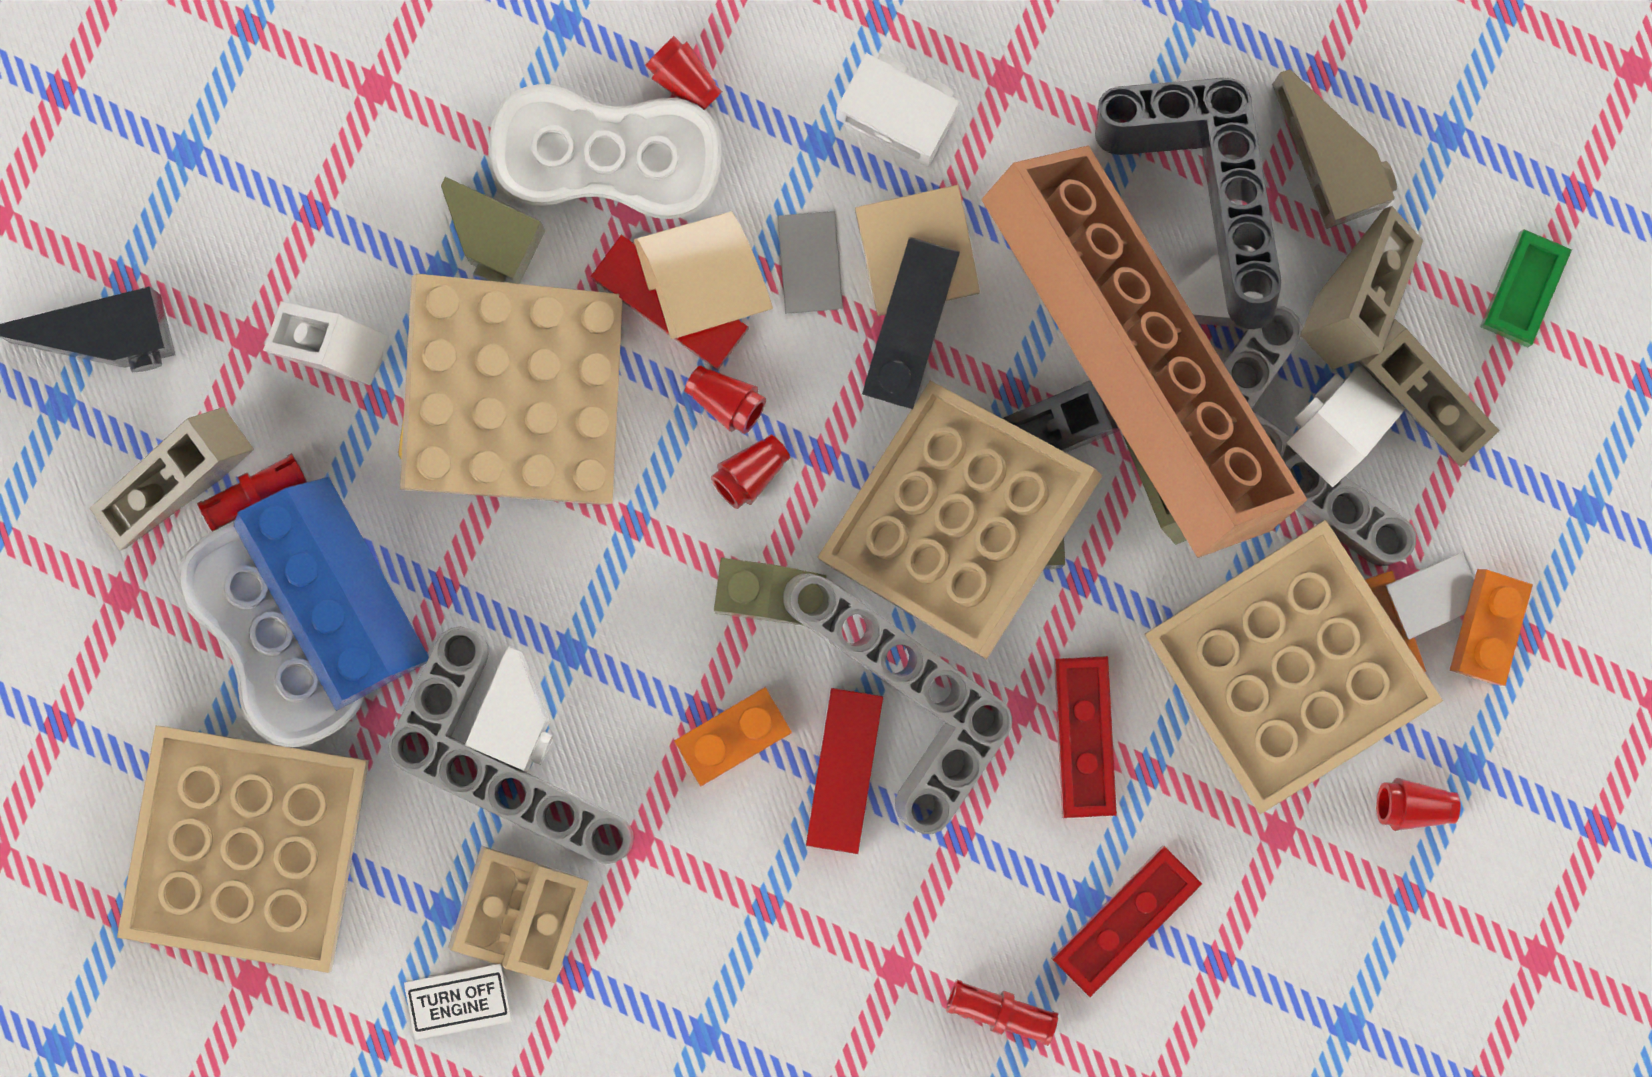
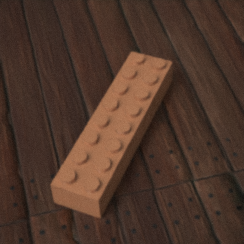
M1089 145L1014 162L981 200L1197 558L1272 531L1306 502L1307 498Z

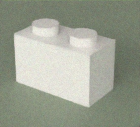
M866 53L837 106L836 119L929 167L957 114L960 101L952 98L954 92L945 84L931 78H926L925 82H922L906 74L908 68L897 59L886 54H880L876 58Z
M1359 365L1345 379L1336 373L1316 393L1315 398L1293 419L1300 428L1286 443L1326 482L1334 487L1368 455L1403 413L1405 408Z

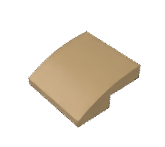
M958 185L855 207L877 316L886 315L909 237L960 251L946 301L980 293Z
M733 211L634 239L648 289H656L671 339L773 309L756 258Z
M481 846L448 948L451 951L495 964H501L505 969L556 984L589 881L520 857Z

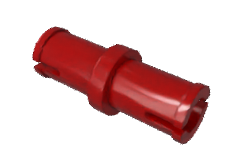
M291 453L286 458L252 476L248 472L238 477L239 483L204 501L198 502L197 505L213 532L235 521L239 511L285 488L307 483V479Z
M956 979L952 987L946 1007L947 1013H955L990 1025V1031L1002 1035L1004 1030L1042 1042V1044L1049 1046L1053 1039L1059 1015L1057 1012H1050L1014 1000L1015 996L1013 993L1002 991L999 995L963 983V981Z

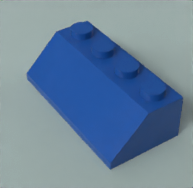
M329 477L285 488L237 513L234 528L336 711L427 663L429 655Z

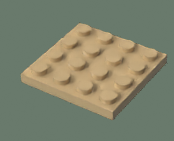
M417 273L413 275L411 279L400 490L599 505L613 504L623 304L619 294Z
M930 380L915 403L913 410L906 417L817 558L829 567L987 660L1102 478V475L1090 465Z
M1326 520L1144 634L1259 814L1269 810L1443 701Z
M155 725L117 938L326 973L332 972L369 760Z

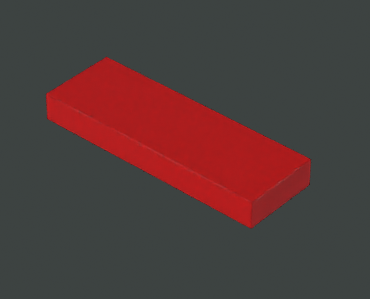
M621 234L590 277L608 292L619 294V298L623 300V303L670 336L656 289H648L636 246ZM738 319L681 336L674 340L718 371L749 330V327Z
M1108 656L1054 659L1062 818L1117 816Z
M831 688L806 846L853 854L859 853L884 696Z
M1162 845L1051 959L1091 997L1202 883Z

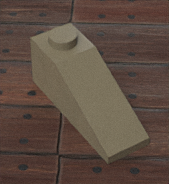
M1291 69L1280 72L1272 86L1326 229L1385 209L1395 199L1393 191L1397 190L1395 175L1390 164L1387 161L1381 162L1377 150Z
M1393 206L1383 209L1317 294L1300 334L1332 370L1383 351L1423 243V239Z
M1396 319L1393 321L1383 351L1358 361L1460 467L1500 431L1408 329Z
M224 407L189 417L89 509L119 551H121L221 480L249 455L254 448Z

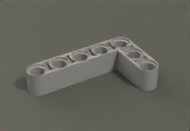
M1284 306L1276 307L1275 315L1271 321H1276L1284 327L1286 331L1285 344L1277 346L1268 343L1263 337L1262 328L1255 330L1247 329L1223 362L1231 377L1234 364L1245 363L1254 369L1257 376L1255 386L1253 388L1238 386L1251 409L1296 347L1301 337L1302 324L1299 317L1291 309ZM1254 412L1288 469L1290 470L1293 466H1301L1306 468L1312 476V487L1308 493H1304L1307 501L1297 508L1296 511L1316 525L1326 520L1340 542L1368 562L1377 566H1388L1402 561L1413 552L1416 545V533L1407 519L1346 476L1332 487L1286 443L1290 439L1289 436ZM1337 496H1344L1350 499L1355 506L1356 515L1350 524L1339 522L1333 515L1332 504ZM1381 527L1392 529L1398 536L1399 546L1393 555L1383 553L1376 544V534Z
M800 574L793 577L786 584L783 592L785 609L793 618L945 722L900 788L895 799L897 815L907 826L922 834H934L941 831L950 822L1008 736L1012 727V715L1009 708L996 696L831 581L814 574ZM816 584L823 594L821 606L812 613H804L798 604L799 593L805 586ZM859 614L866 624L865 634L859 641L847 643L842 635L844 621L852 615ZM903 645L909 654L907 666L898 673H891L886 666L887 653L892 647ZM946 675L951 682L950 695L944 701L934 703L929 695L931 682L938 676ZM989 705L994 713V721L986 731L976 732L972 725V717L979 707ZM960 749L964 756L962 770L956 775L946 776L942 769L944 757L950 751ZM931 794L934 799L932 814L926 819L915 820L912 815L914 801L921 795Z
M460 626L443 632L437 640L391 735L388 749L393 763L407 773L595 862L610 864L626 857L632 849L634 837L629 823L623 818L512 765L467 747L465 743L451 737L487 663L489 651L488 644L483 636L472 629ZM466 636L475 645V656L466 666L458 667L453 664L449 657L450 645L459 637ZM443 684L452 694V704L447 712L435 715L427 707V693L434 686ZM413 733L422 734L429 744L428 755L419 763L410 762L403 753L404 741ZM462 755L469 756L477 765V776L468 786L457 784L451 776L452 763ZM509 778L519 780L526 791L524 802L516 809L507 808L499 799V788ZM556 801L566 802L574 811L575 818L573 824L564 832L555 831L547 822V810ZM603 824L615 825L622 833V847L615 854H604L595 845V832Z

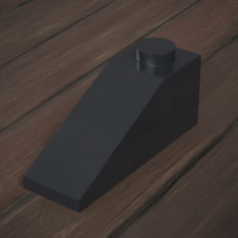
M909 237L862 395L913 410L960 251Z
M150 286L0 324V338L9 343L123 368L130 367L131 372H144L162 366V358L175 355L161 294Z
M1090 380L1002 418L1065 453L1121 431Z

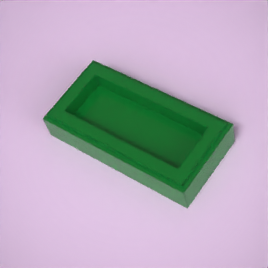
M1525 229L1520 231L1480 327L1523 346H1532L1572 249Z

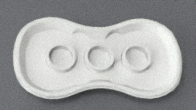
M537 84L514 91L499 106L490 130L488 158L493 179L499 188L511 198L525 204L544 206L581 197H601L616 200L654 218L675 219L698 211L711 197L720 172L721 141L716 123L708 112L684 99L657 98L629 106H607L591 102L558 86Z
M234 523L207 534L189 548L182 557L178 568L177 583L180 597L193 618L211 632L228 652L236 671L240 704L251 727L261 737L273 744L283 747H299L319 741L346 725L360 709L364 697L338 711L335 710L236 532Z

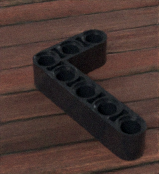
M1214 78L1118 86L1107 90L1102 94L1098 102L1095 130L1097 144L1104 151L1116 155L1202 148L1228 314L1236 325L1245 329L1255 330L1269 324L1275 315L1281 290V275L1251 95L1248 88L1242 82L1233 78ZM1219 110L1228 111V112H1230L1231 114H1222V113H1220V112H1218V111H1219ZM1165 115H1176L1180 118H1169ZM1114 119H1123V120L1128 121V122L1120 123V122H1115V121H1113V120H1114ZM1224 155H1234L1239 157V159H1229ZM1232 200H1242V201L1246 202L1247 204H1246V205H1237V204H1235V203H1233V202H1231V201H1232ZM1238 246H1250L1255 251H1243ZM1256 292L1264 298L1254 299L1246 296L1244 293Z

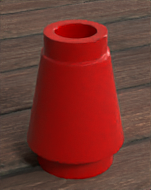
M675 36L666 42L645 64L654 74L651 77L653 81L679 99L692 102L703 110L723 92L716 85V82L689 43L685 42L682 44Z
M701 365L690 375L684 389L685 393L692 396L698 404L730 432L738 430L743 434L748 433L758 421L766 404V398L758 394L757 386L710 369L708 370Z
M770 434L764 440H760L717 464L718 471L711 476V481L720 495L732 507L739 509L745 503L752 505L784 466L783 464L791 457L785 446L774 435Z
M1395 778L1392 783L1384 782L1381 784L1377 794L1376 810L1380 824L1390 825L1392 830L1399 831L1456 824L1460 816L1461 802L1456 792H1448L1409 780Z

